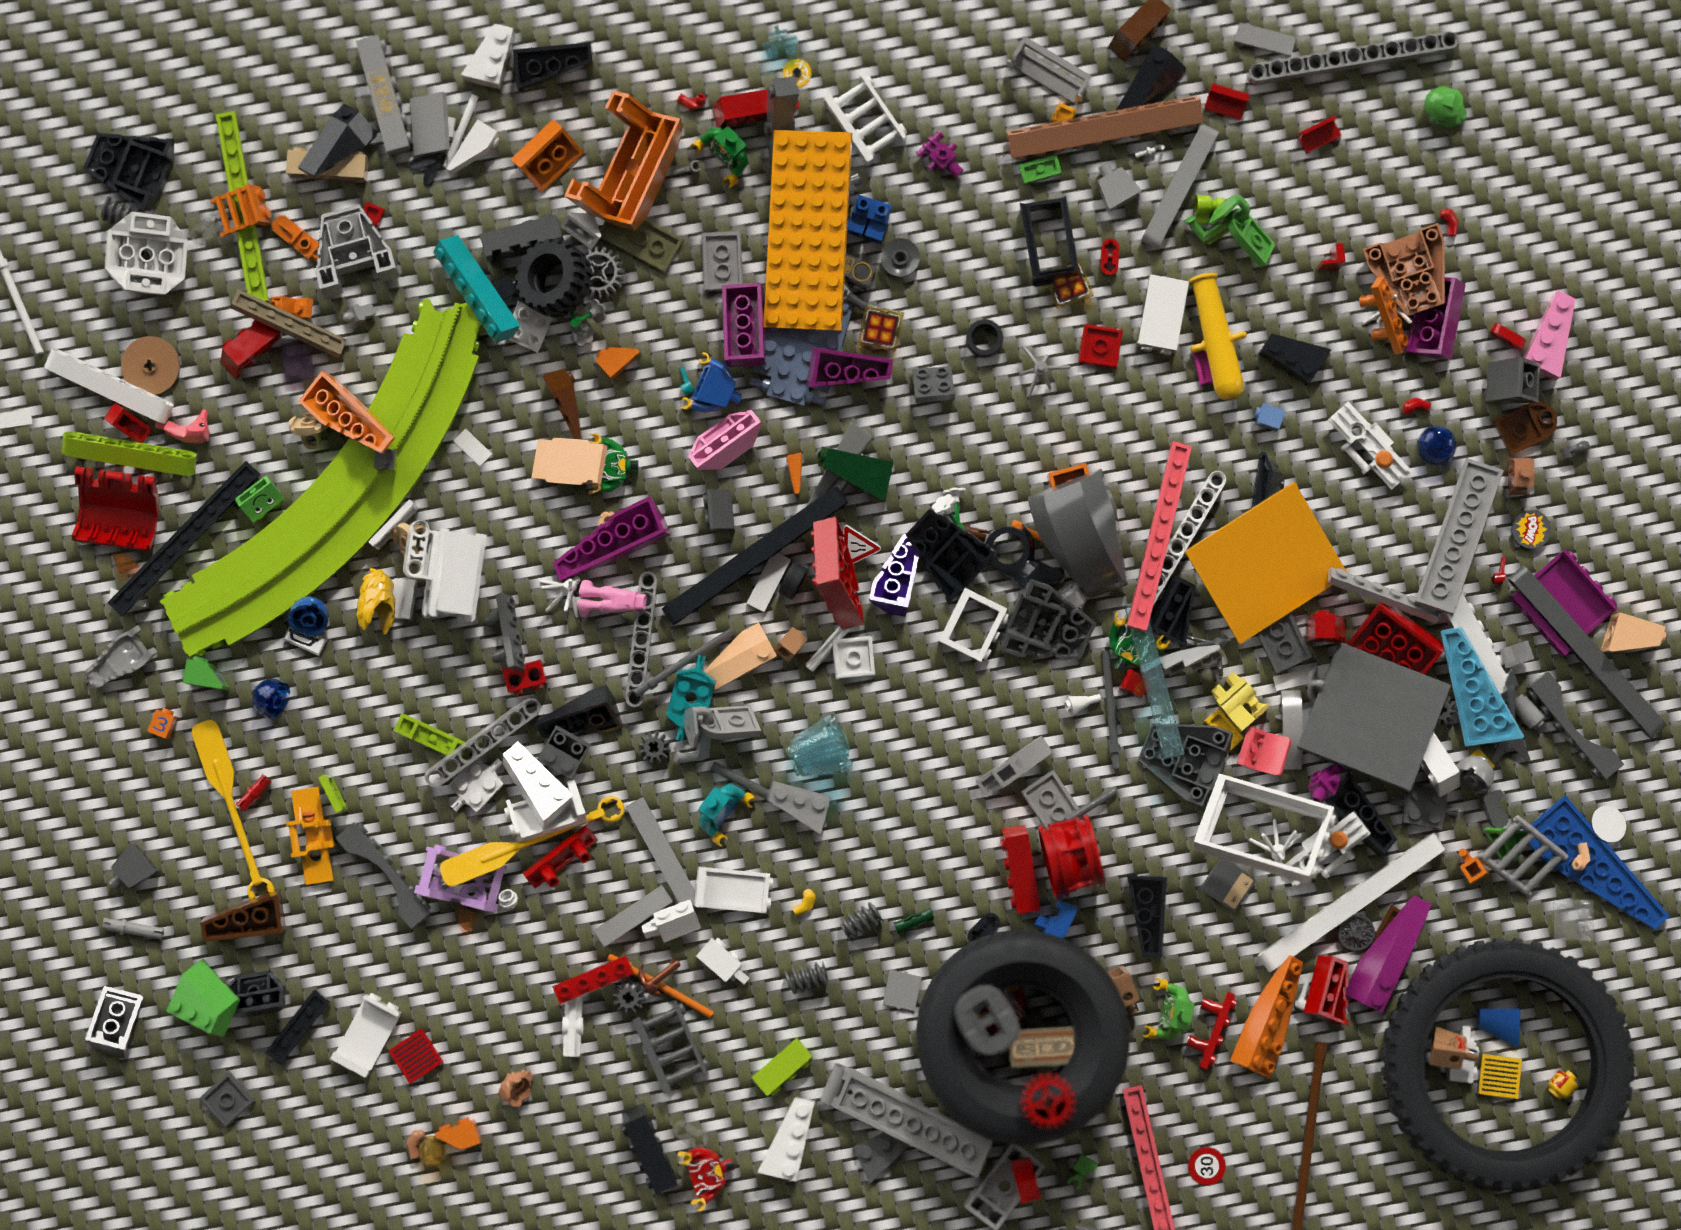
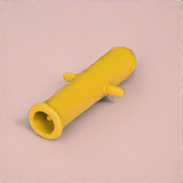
M1205 273L1189 280V285L1193 286L1204 338L1202 343L1191 346L1190 350L1192 353L1203 350L1207 352L1216 395L1221 400L1231 401L1239 398L1244 391V381L1234 343L1237 340L1246 338L1247 333L1245 331L1234 334L1230 332L1216 281L1218 274Z

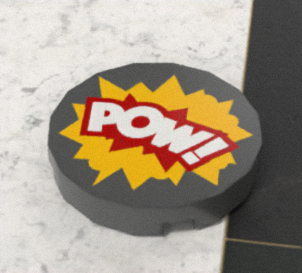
M1528 510L1515 517L1511 525V534L1519 546L1524 549H1536L1548 541L1551 536V525L1543 513L1536 510Z

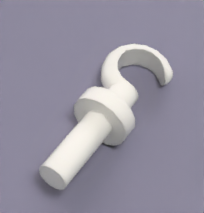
M1161 144L1151 149L1146 147L1147 150L1135 153L1136 158L1145 155L1150 157L1156 150H1164L1165 147Z

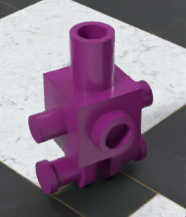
M937 130L936 134L933 137L930 136L927 139V143L923 142L921 144L922 148L915 153L920 159H923L929 153L928 159L931 163L927 167L931 172L936 168L941 172L947 169L957 178L963 172V169L954 161L956 154L953 151L957 146L953 142L948 146L943 141L938 144L944 138V135Z
M1337 764L1336 766L1331 765L1328 768H1324L1322 771H1316L1311 776V782L1308 786L1309 791L1312 793L1310 800L1322 803L1324 799L1334 795L1341 782L1338 775L1345 771V767Z

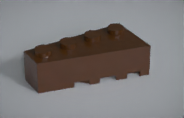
M281 889L205 916L200 922L203 942L283 933L286 924Z

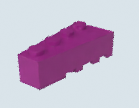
M812 347L806 386L817 387L887 380L891 378L893 359Z

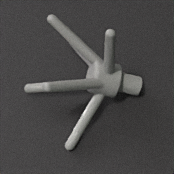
M1022 345V349L1035 364L1034 368L1019 373L1020 376L1033 372L1036 374L1026 395L1028 398L1031 396L1039 376H1043L1049 389L1052 388L1046 375L1047 370L1071 368L1070 365L1047 366L1048 354L1044 356L1042 361L1038 362L1027 347Z

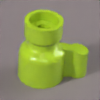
M1196 195L1194 199L1196 222L1206 225L1211 211H1215L1224 202V198H1215L1213 200L1208 195Z

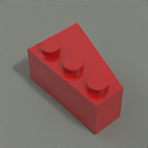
M254 320L252 326L248 329L243 328L237 334L238 337L233 341L230 339L223 344L221 365L237 379L240 377L239 371L246 365L249 367L253 365L254 362L252 360L261 353H266L281 339L282 332Z
M1328 610L1315 612V614L1307 618V642H1346V619L1336 614H1330Z
M1318 955L1303 1013L1334 1025L1349 1026V1019H1346V1007H1348V1000H1346V987H1348L1347 961L1334 956Z

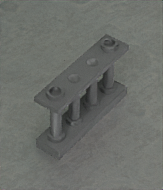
M677 1000L673 1002L675 1008L649 1020H642L641 1016L632 1020L664 1094L672 1091L671 1086L674 1085V1082L701 1070L704 1076L709 1074L708 1070L711 1069L707 1059H702L684 1017L687 1014L683 1004H679ZM678 1015L682 1027L655 1039L654 1037H649L647 1031L650 1030V1027ZM684 1034L687 1035L691 1045L664 1057H658L655 1049L659 1045ZM690 1053H695L698 1060L697 1064L673 1075H666L663 1069L666 1067V1064Z

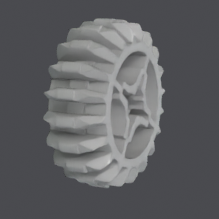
M595 246V252L588 248L589 254L586 255V258L591 263L589 268L593 272V276L590 277L593 280L592 284L599 281L605 285L603 287L589 286L590 297L594 299L595 294H598V298L602 299V293H605L606 297L609 298L608 291L611 290L615 294L614 286L621 288V284L617 281H624V277L619 275L625 273V270L620 268L623 266V262H617L620 257L619 255L613 256V250L606 254V247H603L601 252H599L598 246ZM596 258H602L608 261L603 262L602 264H596L592 260ZM613 265L614 276L613 279L609 281L606 277V273L610 270L609 268ZM594 268L596 270L599 269V271L602 269L603 278L601 276L598 277V275L597 277L595 276Z

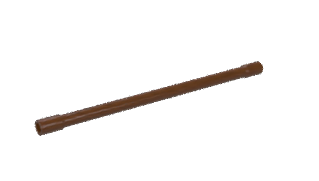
M1318 1041L1315 1042L1314 1065L1292 1230H1302L1323 1066L1327 1051V1043Z

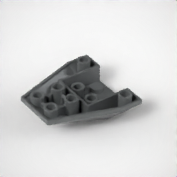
M1152 723L1138 761L1182 798L1203 807L1211 797L1218 775L1222 774L1230 753L1233 733L1209 725Z

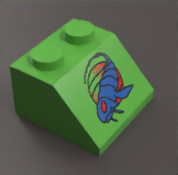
M193 656V660H186L182 683L229 691L230 687L213 664L208 663V659Z

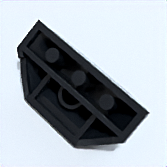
M1266 452L1259 454L1251 509L1284 488L1285 480H1282V473Z
M272 970L239 975L227 985L240 999L232 1018L280 1012L286 1006L285 986Z

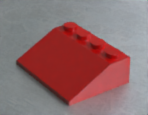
M1380 602L1377 603L1346 644L1424 675L1444 651V645L1440 640L1400 610Z

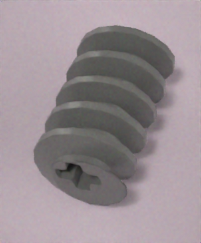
M108 196L102 206L101 219L108 221L110 224H117L132 212V206L129 205L125 209V203L122 202L118 206V200L115 199L111 203V197Z
M868 902V909L861 906L862 913L854 910L855 917L847 914L848 921L840 918V926L849 941H851L850 935L855 938L858 937L857 931L864 934V927L871 930V923L878 926V919L884 922L877 908L871 902Z
M823 961L822 967L815 962L814 969L808 964L807 971H804L802 967H799V973L792 969L791 975L785 971L789 989L793 994H797V988L804 992L805 986L812 990L813 983L817 988H820L821 981L824 986L828 985V976Z

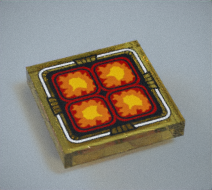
M1078 259L1079 276L1056 279L1053 284L1048 285L1056 309L1094 296L1081 259ZM1071 262L1058 266L1056 268L1069 267L1071 266Z
M865 305L857 344L896 351L904 312Z

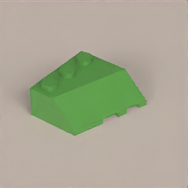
M201 959L182 974L166 1012L209 1034L224 1037L240 999L218 978L217 973L209 968L208 963Z

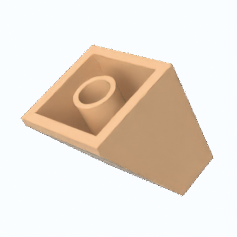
M1620 612L1613 614L1608 622L1601 651L1604 654L1660 646L1666 638L1667 633L1664 632L1666 626Z

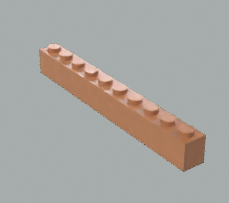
M1192 96L1006 131L1009 154L1011 158L1021 160L1025 159L1027 155L1042 156L1048 151L1058 153L1065 151V148L1079 149L1083 148L1085 144L1090 143L1091 145H1100L1106 140L1117 142L1121 141L1122 137L1138 138L1144 133L1154 135L1160 133V130L1168 129V131H1175L1179 127L1186 125L1187 127H1196L1199 125L1198 123L1203 122L1201 99L1198 96Z

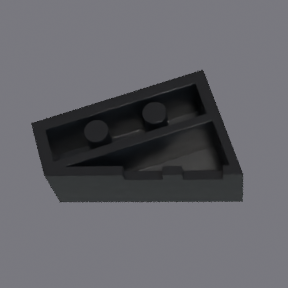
M1271 334L1258 354L1308 385L1332 349Z

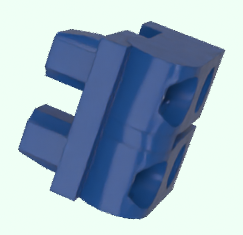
M858 195L848 222L847 234L862 238L867 222L870 220L864 239L881 245L892 205Z
M1057 900L1055 906L1059 908L1056 917L1050 915L1047 918L1038 914L1034 925L1043 929V933L1063 938L1067 934L1078 908L1065 901Z

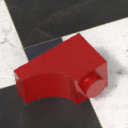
M114 403L103 418L138 443H143L153 430L116 403Z
M1026 1157L1010 1161L1021 1203L1041 1199L1031 1158Z

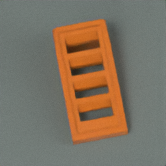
M802 453L787 455L786 457L795 496L799 495L801 488Z

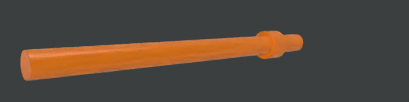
M610 953L607 961L611 962L618 959V957ZM631 965L634 972L632 975L639 978V969ZM645 973V978L647 981L653 978L652 976ZM662 982L657 984L660 991L704 1016L711 1018L714 1011Z

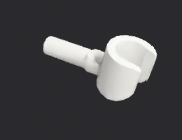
M1304 982L1301 994L1295 1002L1296 1008L1301 1011L1304 1010L1306 1004L1304 998L1309 985L1308 982Z

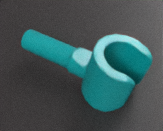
M683 366L680 367V371L685 383L680 387L684 394L688 395L694 388Z

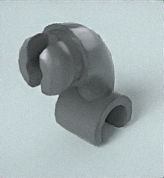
M1581 441L1572 447L1567 446L1560 449L1562 458L1566 459L1574 456L1573 454L1587 452L1591 446L1588 441Z

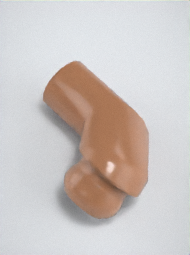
M421 1129L418 1131L414 1130L407 1140L410 1159L420 1157L417 1145L420 1140L425 1139V1132Z

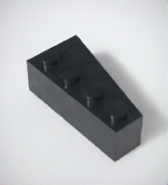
M591 42L513 49L516 88L518 91L594 65Z
M1127 875L1142 956L1163 957L1167 877Z

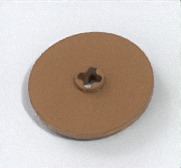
M146 336L135 340L127 347L122 357L121 369L126 382L154 395H158L170 389L176 382L180 372V360L176 350L169 342L159 337ZM150 360L151 363H155V367L152 368V371H150V368L146 367V365L150 363Z

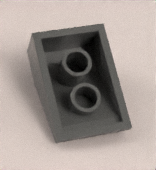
M104 986L85 1038L86 1049L125 1059L143 996Z

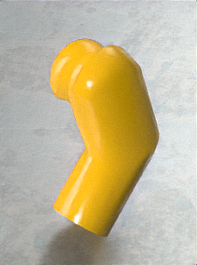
M806 889L803 892L804 898L802 903L792 907L795 916L813 908L816 900L813 890Z

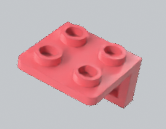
M1248 726L1237 764L1252 770L1281 776L1292 740L1288 737Z

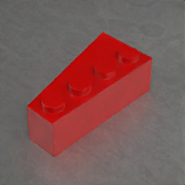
M767 89L719 97L712 107L716 127L725 129L727 126L734 127L766 120ZM798 100L796 104V109L792 110V115H794L799 108Z
M1025 825L1002 828L1003 839L1000 841L1002 852L1005 851L1006 853L1004 866L1006 871L1009 870L1010 876L1007 878L1008 889H1012L1013 897H1010L1011 908H1015L1017 914L1039 911L1041 908L1027 829Z

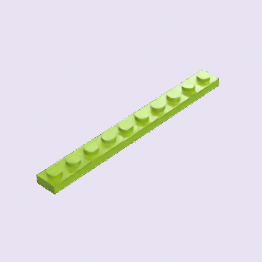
M235 111L216 114L229 192L249 184ZM235 195L233 198L242 225L245 222L237 195ZM253 225L236 232L248 294L265 302H270L257 227Z

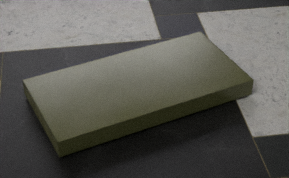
M648 219L635 231L616 226L607 221L604 222L600 229V239L666 274L684 242L683 238Z

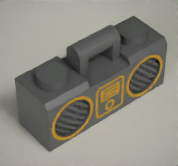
M846 254L845 283L847 285L851 284V288L862 292V290L867 291L876 272V266Z

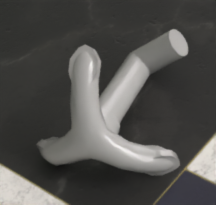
M1317 666L1312 668L1308 674L1307 693L1314 703L1316 700L1314 689H1319L1325 685L1323 680L1314 679L1317 674Z

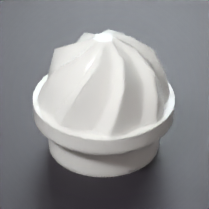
M506 889L499 894L498 903L502 908L509 910L517 905L518 896L512 890Z

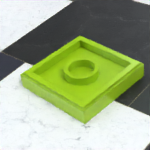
M325 774L318 777L335 813L343 814L347 812L348 808L333 777Z

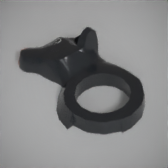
M1002 526L998 529H993L989 533L985 544L993 548L995 539L1005 533L1015 534L1022 540L1024 551L1016 562L1003 563L996 557L990 562L995 569L1012 579L1020 591L1026 587L1031 579L1049 586L1065 581L1066 573L1062 568L1051 567L1035 559L1034 539L1025 527L1021 530L1015 526Z

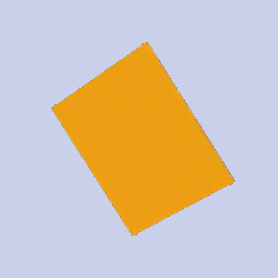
M1295 482L1184 551L1239 644L1332 586V584L1328 583L1327 576L1330 567L1340 568L1347 572Z

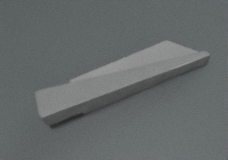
M851 423L837 450L864 455L861 452L871 442L873 436L854 423ZM825 470L807 506L835 486H838L843 493L849 483Z

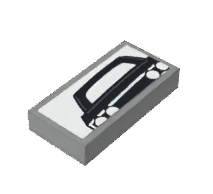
M289 626L283 640L320 656L328 638L321 635L308 637L305 636V633L301 632L298 634Z

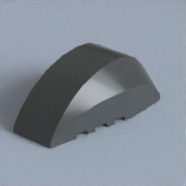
M1102 469L1028 497L1030 511L1040 539L1067 574L1090 598L1128 584L1117 507Z

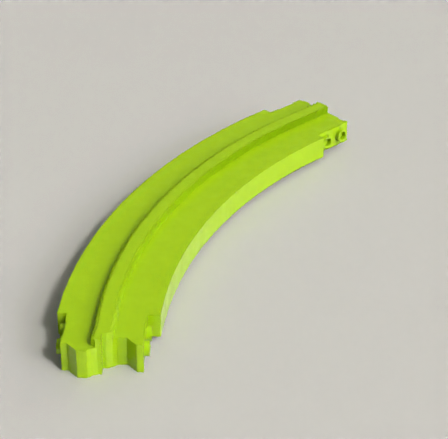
M425 298L424 302H420L417 310L420 316L418 321L414 320L411 332H414V334H403L390 368L368 408L395 437L394 441L387 448L398 451L395 471L375 469L376 450L349 438L314 483L280 516L240 547L193 574L192 577L195 583H192V581L187 582L181 586L182 590L176 593L172 590L163 595L164 599L160 600V602L167 610L165 612L172 623V627L180 638L183 649L189 657H201L206 654L205 650L211 647L216 649L224 645V640H226L228 646H232L284 615L291 609L295 601L302 597L310 596L339 572L365 547L368 541L400 507L427 469L445 439L464 401L480 359L479 356L473 353L474 351L478 352L481 343L478 340L479 334L484 333L485 328L467 303H455L453 310L445 309V311L439 312L434 309L430 299Z

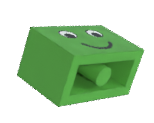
M266 475L235 498V500L254 523L256 520L262 519L269 510L278 507L282 500H284V497Z

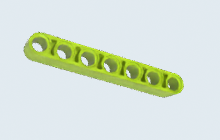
M78 432L63 433L62 454L65 456L183 476H192L196 473L197 454L191 451Z

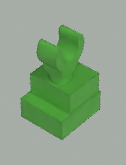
M1079 1153L1072 1166L1077 1172L1068 1179V1184L1072 1180H1077L1078 1185L1076 1189H1080L1083 1176L1086 1177L1090 1170L1094 1172L1098 1166L1097 1162Z

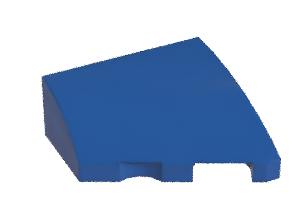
M1477 1008L1478 1029L1513 1046H1519L1520 1008Z

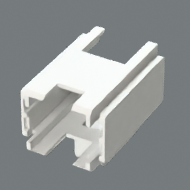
M417 520L410 524L403 572L409 578L426 580L421 614L424 618L430 619L431 616L437 617L439 614L457 617L456 623L465 624L475 620L487 535L449 532V529L440 528V531L429 530L428 523L423 520ZM416 524H420L423 527L421 535L414 531ZM413 538H422V541L420 540L417 543V548H420V551L415 554V550H412V547L416 546L417 540H413ZM428 539H429L428 551H427V554H426L427 543H428ZM411 563L416 564L418 567L416 574H412L409 571Z

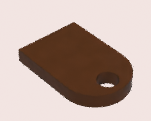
M1544 402L1529 403L1492 422L1509 456H1512L1550 437L1556 430L1557 416L1551 406ZM1542 412L1550 414L1551 420L1548 423L1541 420Z

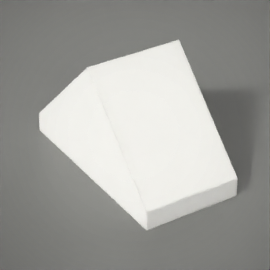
M569 212L560 225L561 228L590 249L594 247L601 237L596 219L589 213Z

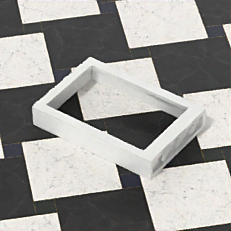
M1219 774L1194 840V850L1310 885L1311 879H1315L1317 876L1318 867L1316 865L1318 861H1322L1325 851L1322 848L1324 843L1328 844L1331 834L1328 831L1330 826L1334 827L1337 816L1334 815V807ZM1227 794H1235L1323 820L1306 870L1304 871L1210 843Z

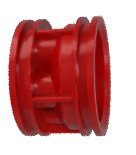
M1087 814L1082 815L1081 820L1078 817H1074V819L1054 824L1049 823L1047 825L1048 828L1045 829L1042 825L1038 826L1041 849L1056 900H1060L1061 895H1065L1068 898L1070 896L1069 893L1076 892L1080 888L1090 886L1092 891H1096V886H1099L1100 889L1106 887L1097 842Z

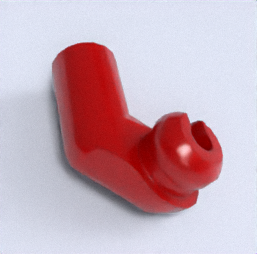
M681 93L677 102L689 110H696L706 104V97L703 94H698V96L690 99Z

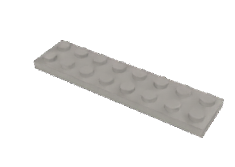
M1465 459L1415 603L1453 615L1504 470L1472 459Z

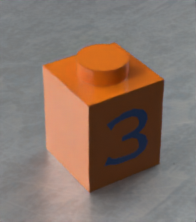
M163 708L162 711L156 709L147 732L170 739L178 717L174 716V711Z

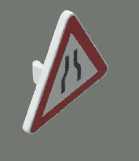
M844 526L843 540L845 546L849 548L853 564L881 550L880 545L850 526Z

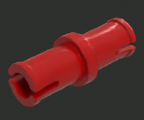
M262 774L252 787L249 786L247 788L246 794L236 805L246 812L256 799L259 800L261 798L262 792L272 781Z

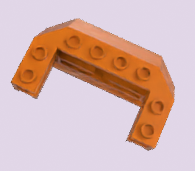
M613 91L605 109L628 126L599 189H597L588 182L583 181L581 184L577 180L572 179L564 197L593 216L616 226L635 231L646 220L678 151L683 124L680 118L650 111L630 94Z

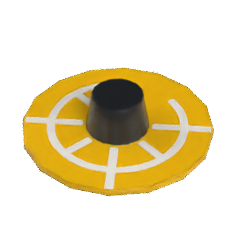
M793 59L787 62L783 68V78L795 76L798 87L806 85L811 78V68L804 60Z

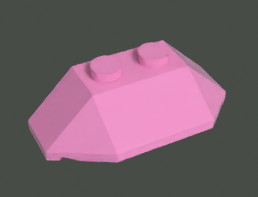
M752 410L729 414L697 437L688 457L698 470L722 469L754 446L762 422Z

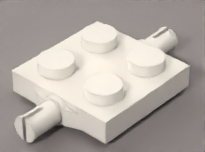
M478 758L464 768L449 784L459 797L451 807L457 812L465 803L478 813L505 785L495 772L502 765V761L497 758L488 766Z

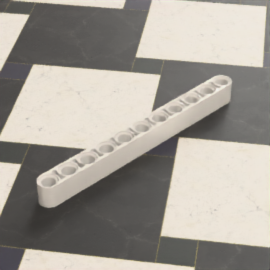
M1434 833L1428 835L1258 955V958L1268 972L1275 970L1283 964L1289 955L1295 956L1445 850L1444 846Z

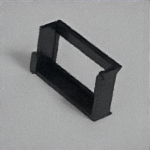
M1066 196L1026 204L1020 203V214L1022 215L1032 273V285L1034 287L1053 284L1056 279L1079 276V266ZM1061 208L1071 266L1040 271L1030 212Z

